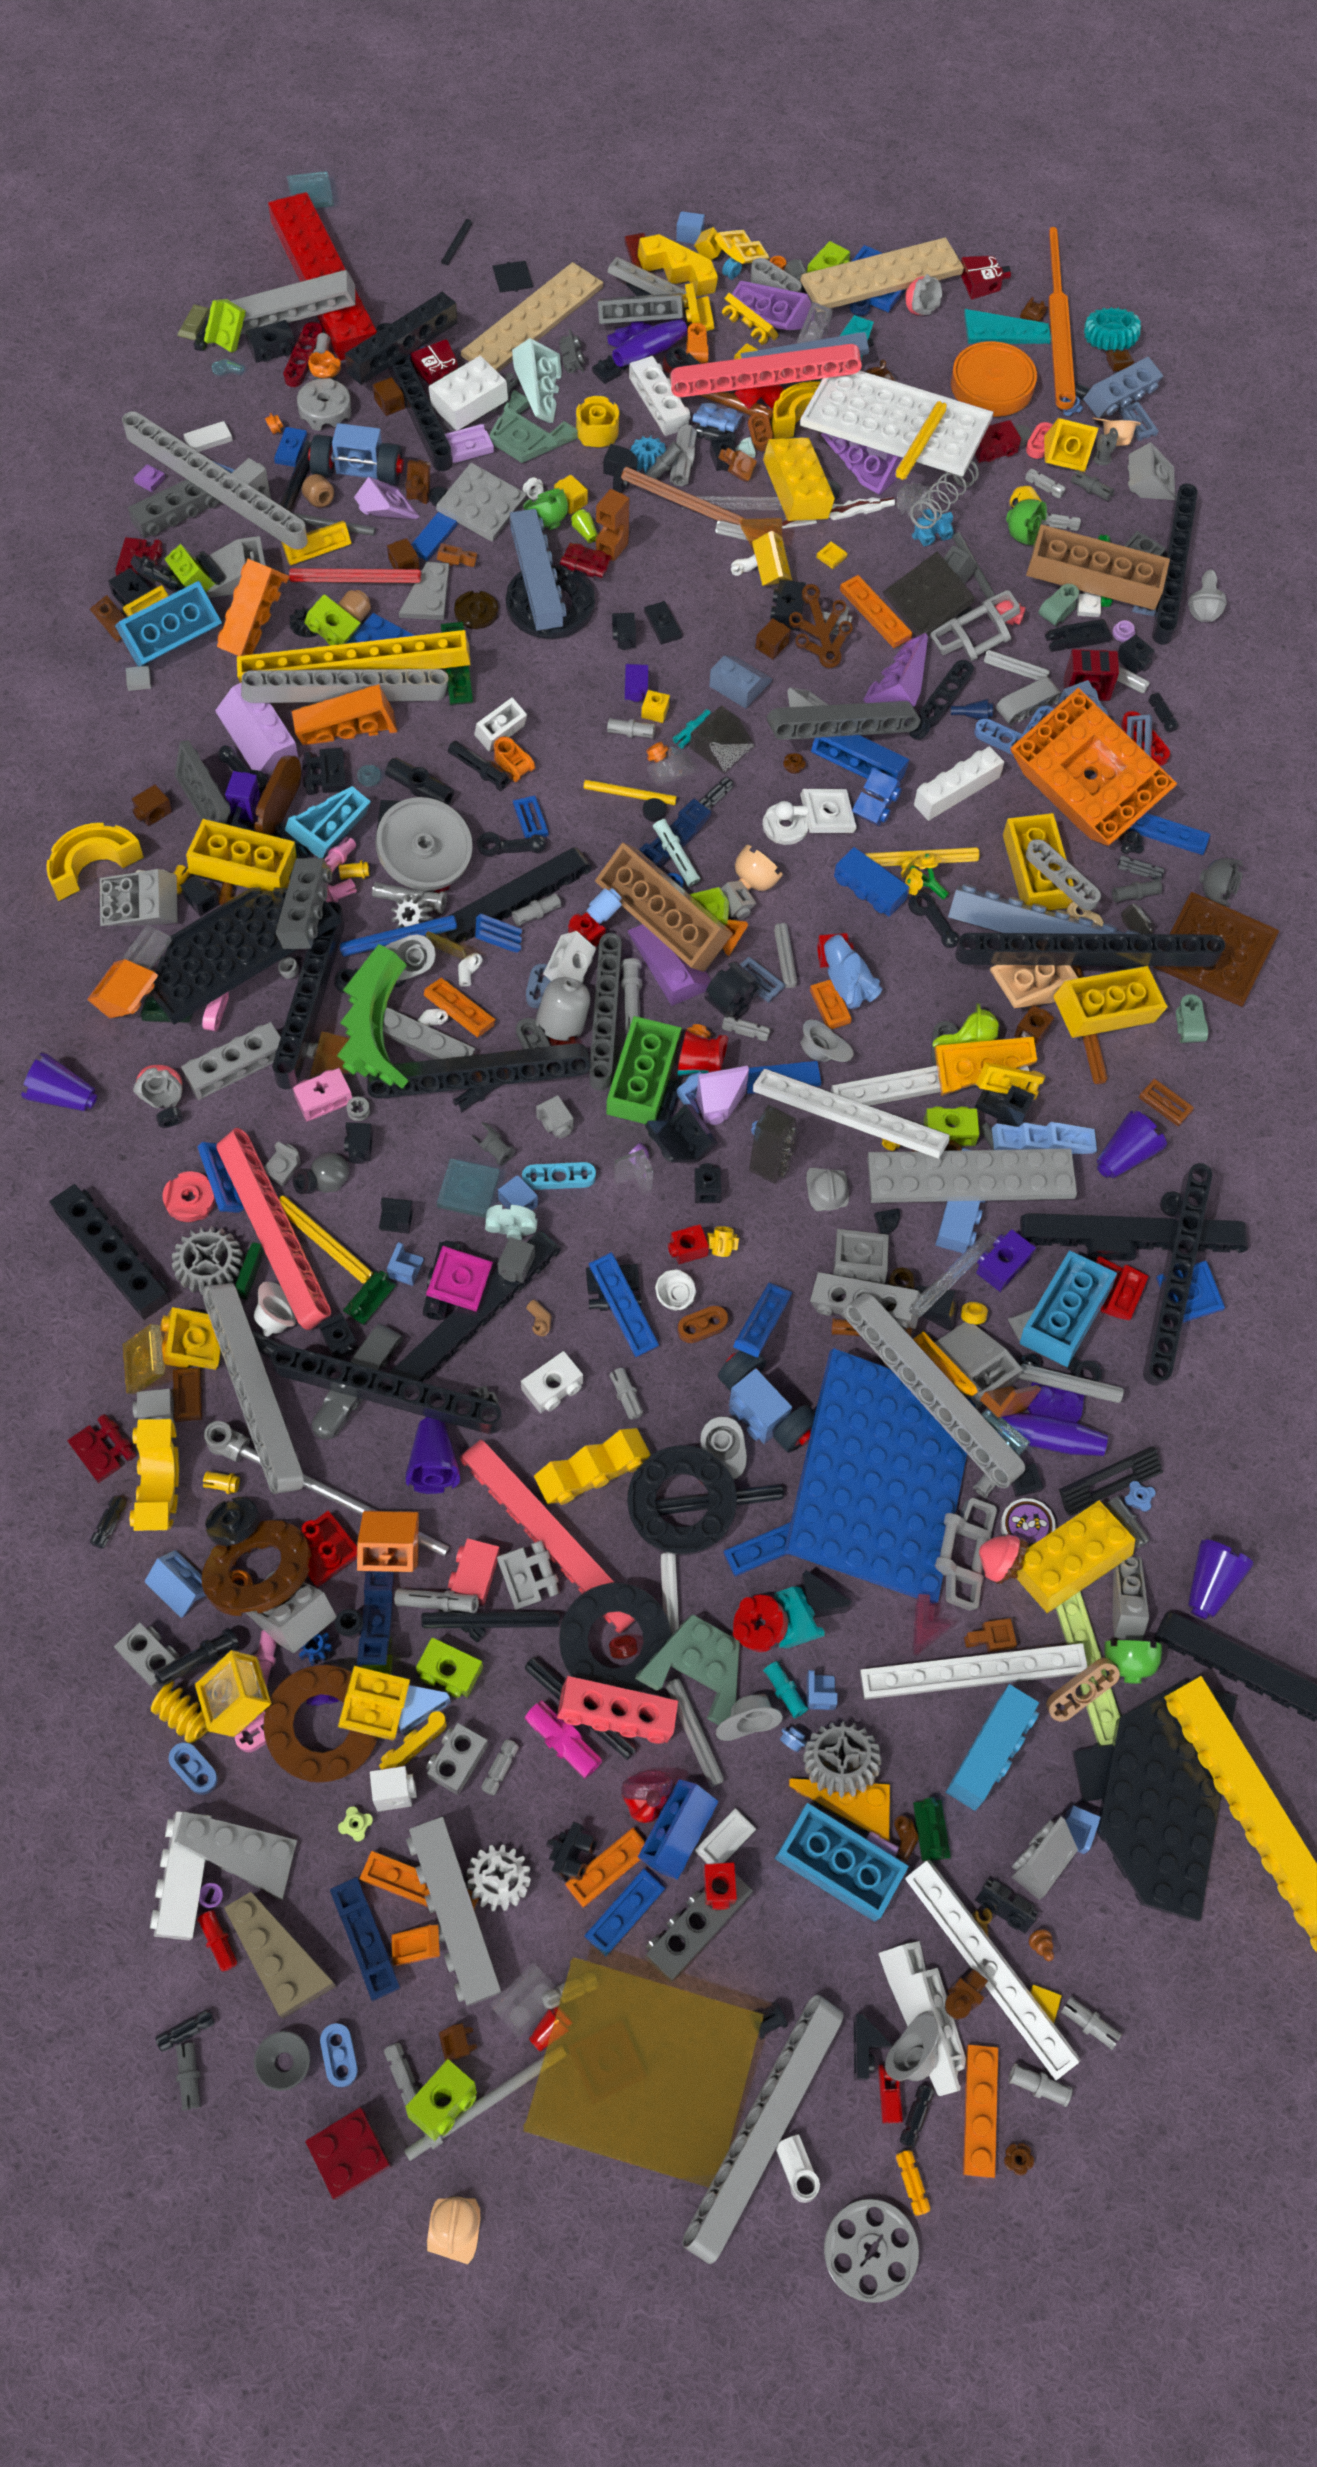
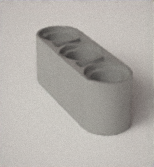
M764 258L753 260L751 283L801 293L802 285L799 280Z
M1045 677L1007 695L999 701L996 709L1010 726H1013L1012 723L1016 721L1021 722L1031 717V714L1035 713L1039 707L1059 703L1058 700L1062 692L1049 677Z

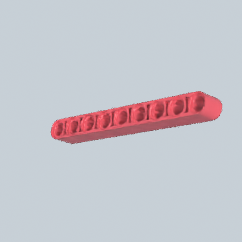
M846 344L677 367L672 370L670 375L671 391L677 397H687L852 375L859 372L862 366L860 350L857 345Z
M234 1128L217 1143V1150L298 1323L306 1330H313L319 1323L331 1315L330 1306L249 1136L242 1129Z
M480 1439L459 1457L464 1466L468 1465L471 1468L472 1475L482 1485L485 1484L490 1489L488 1492L500 1505L502 1503L507 1508L506 1512L516 1523H521L525 1527L524 1531L534 1542L542 1540L545 1550L549 1551L550 1560L560 1565V1571L571 1583L575 1582L580 1587L578 1590L581 1593L598 1585L615 1583L483 1440ZM608 1612L602 1615L609 1624L612 1622L616 1626L615 1631L619 1634L635 1621L630 1615L622 1612Z

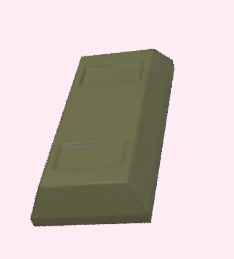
M194 304L177 336L195 340L205 318L210 315V309Z

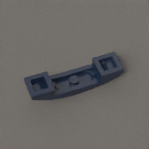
M695 798L678 812V819L669 826L673 834L679 837V844L682 848L698 833L712 812ZM659 836L650 845L646 842L639 849L657 867L663 866L671 859L668 851L663 849V843Z
M366 1571L363 1626L361 1637H359L357 1665H386L392 1623L393 1571Z
M355 1877L329 1889L372 2002L399 1990L398 1980L358 1878Z

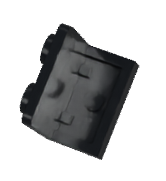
M685 1104L670 1121L649 1120L645 1123L649 1137L662 1150L663 1157L672 1163L699 1162L718 1143L691 1104Z

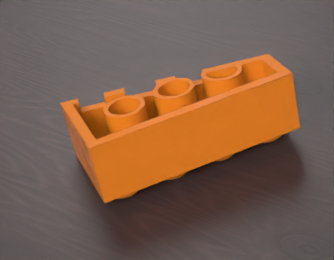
M247 559V562L241 569L239 585L236 586L233 592V602L226 612V622L223 629L219 632L217 647L238 656L252 655L262 635L260 627L270 619L271 604L273 601L278 602L281 596V592L278 590L282 582L287 583L290 576Z
M380 684L292 711L295 734L302 745L332 742L335 740L334 737L353 739L356 734L362 733L374 736L378 735V731L389 730L390 733L397 732L394 710Z

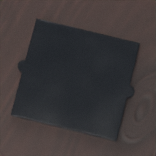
M526 261L492 265L500 293L518 292V290L533 288Z
M1112 1744L1100 1747L1092 1745V1748L1072 1751L1082 1802L1102 1799Z

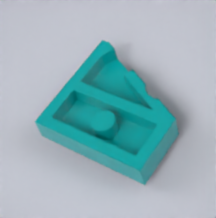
M792 1586L774 1593V1599L781 1604L788 1616L787 1632L779 1643V1648H791L825 1636L823 1628L816 1626L813 1620L815 1613L812 1607L807 1604L806 1596L800 1587Z

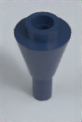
M988 698L966 704V706H951V715H966L967 717L979 720L988 719V717H993V703H989Z

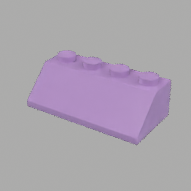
M239 683L230 689L215 711L250 768L266 774L275 769L279 759L284 755L296 756L298 758L296 743L270 703H250L245 701L241 696L242 683Z

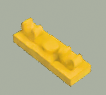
M728 293L724 298L729 305L723 308L722 314L726 317L729 313L733 312L729 318L731 322H736L740 314L743 317L741 321L749 328L754 326L756 328L751 333L753 339L762 335L758 341L761 345L767 343L768 337L776 340L779 336L772 325L732 294Z
M344 521L306 533L308 542L302 549H293L281 542L289 565L352 544Z

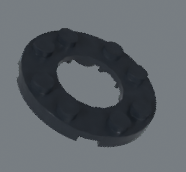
M551 566V569H556V586L560 585V588L569 594L572 599V605L566 612V617H563V627L537 631L531 608L528 604L522 572L520 571L515 575L507 587L505 598L507 614L514 625L531 636L544 639L563 638L581 630L590 621L594 613L595 594L590 581L578 570L571 571L566 566Z
M671 1446L650 1455L635 1471L628 1489V1511L634 1528L649 1545L668 1554L680 1556L693 1555L711 1548L728 1532L736 1513L737 1493L730 1472L713 1454L693 1446ZM681 1474L693 1476L701 1481L707 1489L709 1496L708 1510L704 1517L694 1525L687 1527L672 1526L664 1521L657 1512L655 1504L656 1494L662 1483L672 1476Z
M607 1583L586 1590L569 1606L560 1625L559 1648L563 1663L572 1677L640 1692L648 1687V1685L635 1679V1677L650 1662L655 1653L667 1643V1640L671 1637V1629L664 1610L650 1594L630 1584ZM608 1612H622L630 1615L638 1622L642 1631L643 1644L640 1653L632 1663L624 1667L610 1668L601 1665L593 1658L588 1648V1634L592 1624L598 1617Z

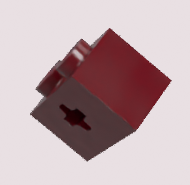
M1008 420L988 426L974 454L979 463L984 461L991 462L996 458L1010 457L1018 453L1021 437L1012 421Z

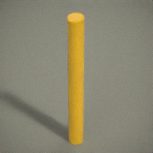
M585 780L584 789L642 800L657 798L669 805H675L677 796L590 780Z

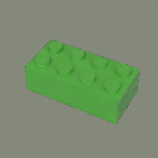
M633 1016L608 1094L607 1115L642 1124L649 1120L657 1121L658 1112L660 1111L662 1099L680 1046L681 1027Z

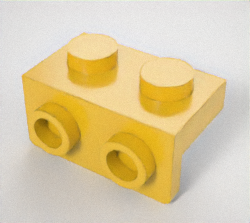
M693 283L686 284V294H683L685 308L689 307V309L685 310L688 323H701L706 327L707 331L713 330L715 327L709 297L696 299Z

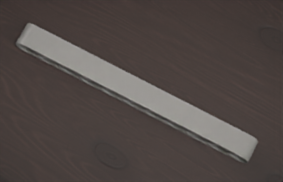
M127 412L123 415L122 422L125 434L131 443L289 547L302 549L307 545L308 540L303 520L141 414Z

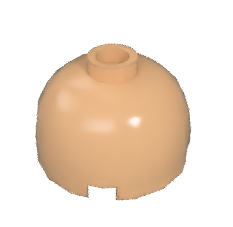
M746 845L739 853L735 863L736 874L740 878L739 881L743 882L748 891L751 888L757 891H766L772 888L783 876L782 872L776 873L775 870L778 867L758 850L755 853L749 851L752 846Z

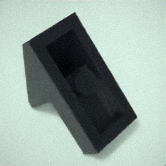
M856 2014L853 2016L854 2081H867L869 2073L874 2074L875 2066L874 2054H869V2049H891L893 2046L863 2014Z

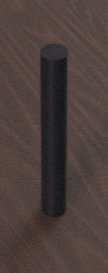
M465 219L442 258V264L449 265L472 226L470 219Z

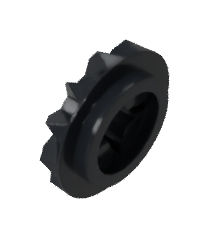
M304 606L302 610L295 609L294 614L290 615V629L300 637L316 636L318 633L312 632L304 623L305 616H307L310 610Z

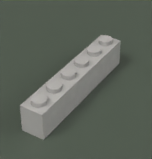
M347 270L239 298L231 302L246 310L241 334H246V330L286 320L289 323L355 305V284Z
M443 1817L409 1829L411 1837L407 1838L406 1841L411 1856L417 1854L420 1866L415 1867L420 1884L427 1883L430 1892L429 1895L425 1896L430 1914L436 1912L439 1924H436L438 1925L439 1942L446 1941L449 1953L444 1954V1958L449 1972L454 1970L456 1972L459 1982L453 1985L459 2002L465 2000L468 2007L501 1994Z

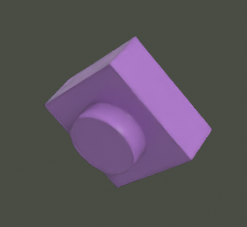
M147 464L134 477V482L153 492L166 478L163 472Z

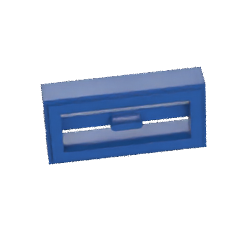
M536 796L513 800V806L524 838H530L535 834L544 837L549 836ZM530 802H532L541 830H537L528 806ZM522 804L526 812L532 832L528 831L527 825L525 823L520 808V805Z
M479 914L476 917L475 938L512 952H519L521 950L519 943L522 941V937L519 935L522 933V929L483 914Z

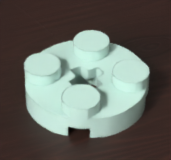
M495 1205L487 1210L485 1230L491 1233L507 1234L508 1239L513 1237L522 1240V1236L536 1232L538 1218L535 1219L536 1214L532 1210L522 1206L511 1205L510 1209H502V1205Z

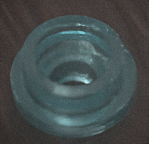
M365 765L357 772L358 781L364 786H374L380 781V770L376 766Z

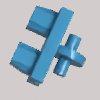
M930 509L923 510L928 518L934 519V514ZM952 513L942 514L941 518L929 529H921L915 525V532L912 533L913 539H919L924 547L934 543V534L936 533L940 535L943 541L951 539L954 532L951 525L953 520ZM923 514L921 518L917 519V523L922 526H929L934 522L926 519Z

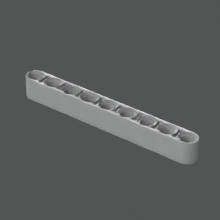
M440 669L247 671L242 675L241 696L250 703L323 702L324 700L380 684L388 701H438L446 695L448 675Z
M233 1283L205 1286L203 1290L204 1304L269 1488L273 1494L301 1490L304 1482L302 1470L237 1290Z
M863 1293L844 1308V1316L850 1325L995 1485L1000 1488H1007L1024 1473L1025 1465L1021 1458L871 1294Z
M818 1994L814 1995L806 2004L683 2236L682 2246L708 2264L715 2262L721 2254L841 2025L843 2012Z

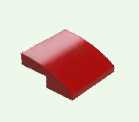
M1099 1256L1095 1263L1117 1273L1112 1290L1100 1311L1129 1321L1149 1276L1126 1264L1121 1268Z

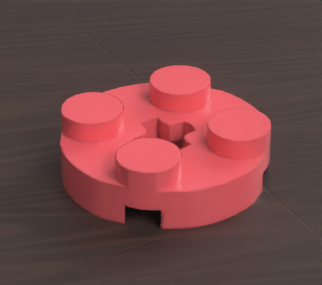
M189 1171L178 1174V1178H175L173 1181L170 1180L163 1190V1202L169 1215L182 1222H194L205 1219L214 1208L216 1202L209 1180L198 1172ZM189 1192H193L195 1199L186 1201L183 1196H188Z

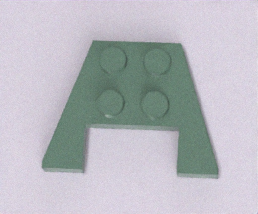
M516 390L512 392L509 403H506L502 416L498 418L489 434L494 446L521 463L578 438L577 429L565 421L551 433H548L521 416L520 414L530 406L527 397Z
M691 1615L671 1635L667 1643L655 1653L650 1662L638 1672L635 1679L657 1691L662 1688L670 1666L716 1691V1696L707 1719L720 1725L730 1717L731 1708L736 1702L739 1641L695 1615Z

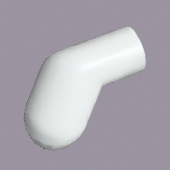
M755 554L750 558L736 559L731 565L732 574L739 576L742 572H749L757 567Z
M473 953L459 963L458 974L461 987L471 986V974L482 963L480 954Z
M442 1009L426 1010L417 1022L426 1026L441 1025L448 1020V1013Z

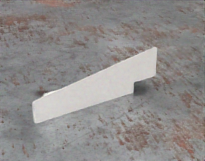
M920 1941L878 1953L888 1983L907 2026L922 2014H930L937 2021L939 2035L935 2045L937 2047L936 2065L929 2075L937 2095L943 2096L960 2091L961 2086L959 2085L957 2075L958 2071L965 2068L966 2057L954 2019L946 2013L944 2008L947 1996L938 1968L926 1971Z

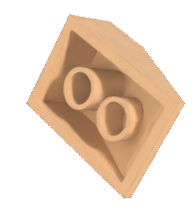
M996 965L990 968L991 973L1014 1008L1055 1002L1053 996L1064 981L1078 979L1071 966Z

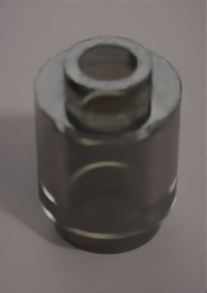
M1131 904L1122 911L1120 916L1123 918L1122 922L1128 930L1140 934H1153L1155 923L1141 906Z

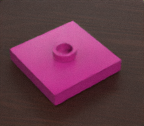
M442 1246L426 1296L476 1312L493 1262Z

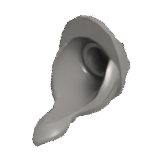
M1212 569L1204 573L1202 589L1191 594L1188 600L1189 610L1193 617L1206 623L1216 620L1223 613L1227 605L1226 595L1216 588L1217 576Z

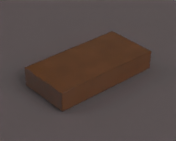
M200 1367L173 1370L175 1422L202 1420Z

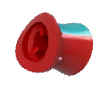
M686 1030L678 1065V1076L692 1075L699 1072L705 1074L721 1071L727 1050L728 1036L719 1035L717 1039L710 1040Z

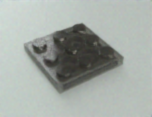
M938 551L883 591L884 596L916 637L924 633L927 636L931 635V632L947 623L975 602L974 596Z

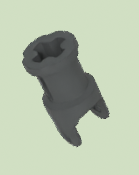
M1111 428L1109 434H1101L1096 444L1097 452L1093 455V461L1096 464L1106 466L1111 463V453L1115 450L1118 438L1116 428Z
M482 1122L481 1124L488 1130L486 1138L481 1141L475 1135H471V1137L485 1152H489L497 1159L496 1163L499 1166H503L514 1156L515 1149L501 1140V1135L489 1124Z

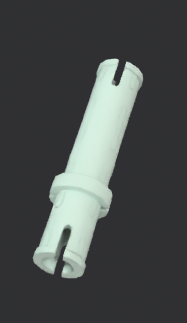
M666 819L656 822L653 825V829L657 832L663 843V849L668 851L686 881L687 886L690 887L697 884L701 878L679 844V837L673 834Z

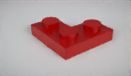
M777 384L739 389L734 394L748 410L760 397L773 410L775 401L780 398L784 388Z

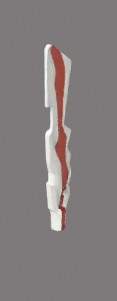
M872 497L855 501L849 500L845 504H833L829 518L837 520L851 517L858 513L867 514L879 511L884 507L895 506L894 497ZM786 518L781 524V528L815 524L817 521H788Z

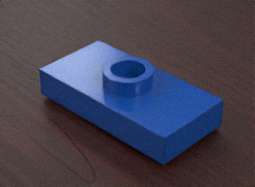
M285 428L274 457L275 464L296 466L307 438V430Z

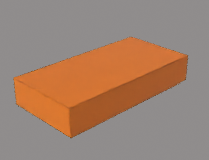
M428 1925L392 1934L391 1936L393 1966L440 1957L438 1925Z

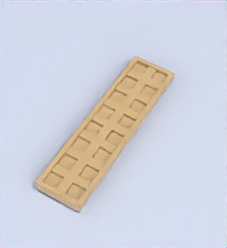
M945 237L802 274L800 281L819 312L907 289L916 278L926 274L938 280L960 275L964 267Z
M572 262L461 351V356L469 362L481 356L497 372L501 371L513 361L512 350L529 338L538 341L603 288V281Z

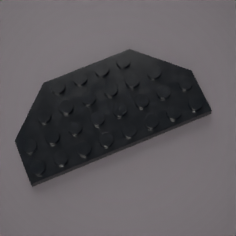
M251 887L168 937L166 942L167 950L165 955L161 956L156 968L158 977L154 981L155 986L150 995L173 1025L297 950L283 949L276 934L288 888H274L273 891H262L261 887ZM327 901L323 902L322 918L318 921L317 937L342 922L340 916Z
M1182 1680L1116 1720L1112 1741L1113 1746L1099 1817L1101 1818L1096 1832L1101 1840L1107 1844L1113 1854L1112 1858L1124 1878H1127L1136 1892L1134 1895L1140 1905L1199 1922L1202 1916L1221 1794L1215 1788L1214 1779L1209 1770L1200 1763L1195 1747L1184 1737L1182 1726L1178 1719L1167 1708V1701L1164 1697L1189 1683ZM1209 1688L1232 1725L1237 1696Z

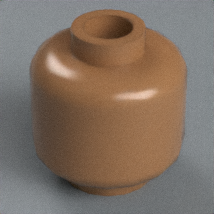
M314 474L303 482L302 494L314 507L323 508L332 502L334 488L322 475Z
M360 590L348 591L338 603L341 608L358 620L360 624L371 610L370 599Z

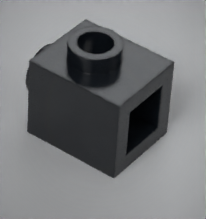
M1135 634L1120 645L1118 661L1134 674L1139 673L1141 670L1145 672L1153 663L1152 657L1155 650Z

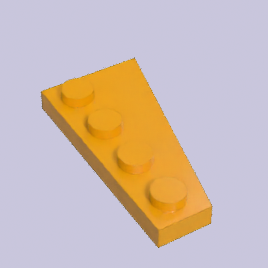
M1034 1037L938 1045L934 1048L941 1096L975 1085L985 1062L1020 1069L1035 1064L1037 1061Z

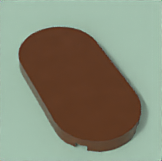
M284 755L279 759L256 808V815L259 816L258 822H255L256 832L276 836L275 826L283 822L300 786L301 764L296 756Z

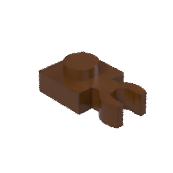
M1112 349L1105 350L1106 360L1112 371L1120 372L1134 364V360L1128 350L1121 351L1116 349L1115 352Z

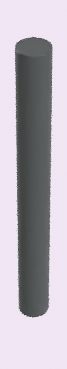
M292 513L307 525L326 527L340 522ZM345 522L348 532L370 536L375 535L376 527Z
M959 532L955 533L952 538L957 547L970 554L977 566L973 575L987 599L994 597L993 590Z

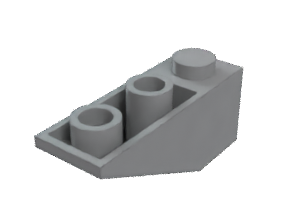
M1131 1556L1122 1561L1113 1571L1112 1621L1114 1638L1142 1641L1149 1620L1142 1559Z

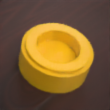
M968 1302L962 1306L961 1318L966 1323L977 1325L987 1320L988 1309L983 1304Z

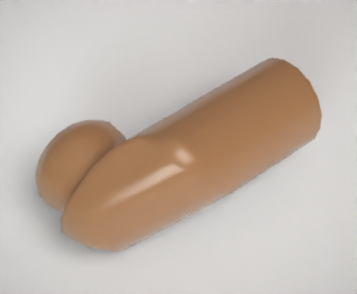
M534 1299L526 1307L535 1317L532 1330L538 1336H545L550 1331L552 1317Z

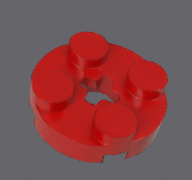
M755 1595L753 1597H746L742 1599L733 1621V1636L751 1651L766 1652L771 1649L769 1647L773 1646L776 1642L780 1643L784 1638L788 1628V1616L781 1604L770 1596ZM762 1617L766 1621L765 1625L760 1626L759 1630H757L756 1622Z

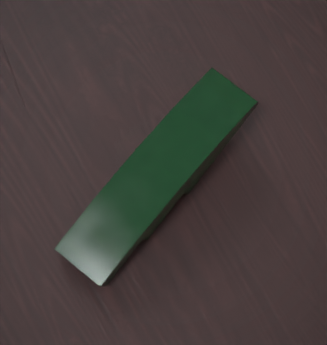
M463 622L441 624V633L464 630ZM469 665L446 668L450 705L473 703Z

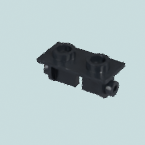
M987 1878L975 1901L980 1903L984 1909L988 1908L991 1913H995L1007 1921L1008 1925L1013 1929L1026 1933L1035 1922L1038 1911L1034 1909L1035 1905L1018 1895L1011 1902L1008 1900L1011 1890L997 1882V1880L991 1881Z

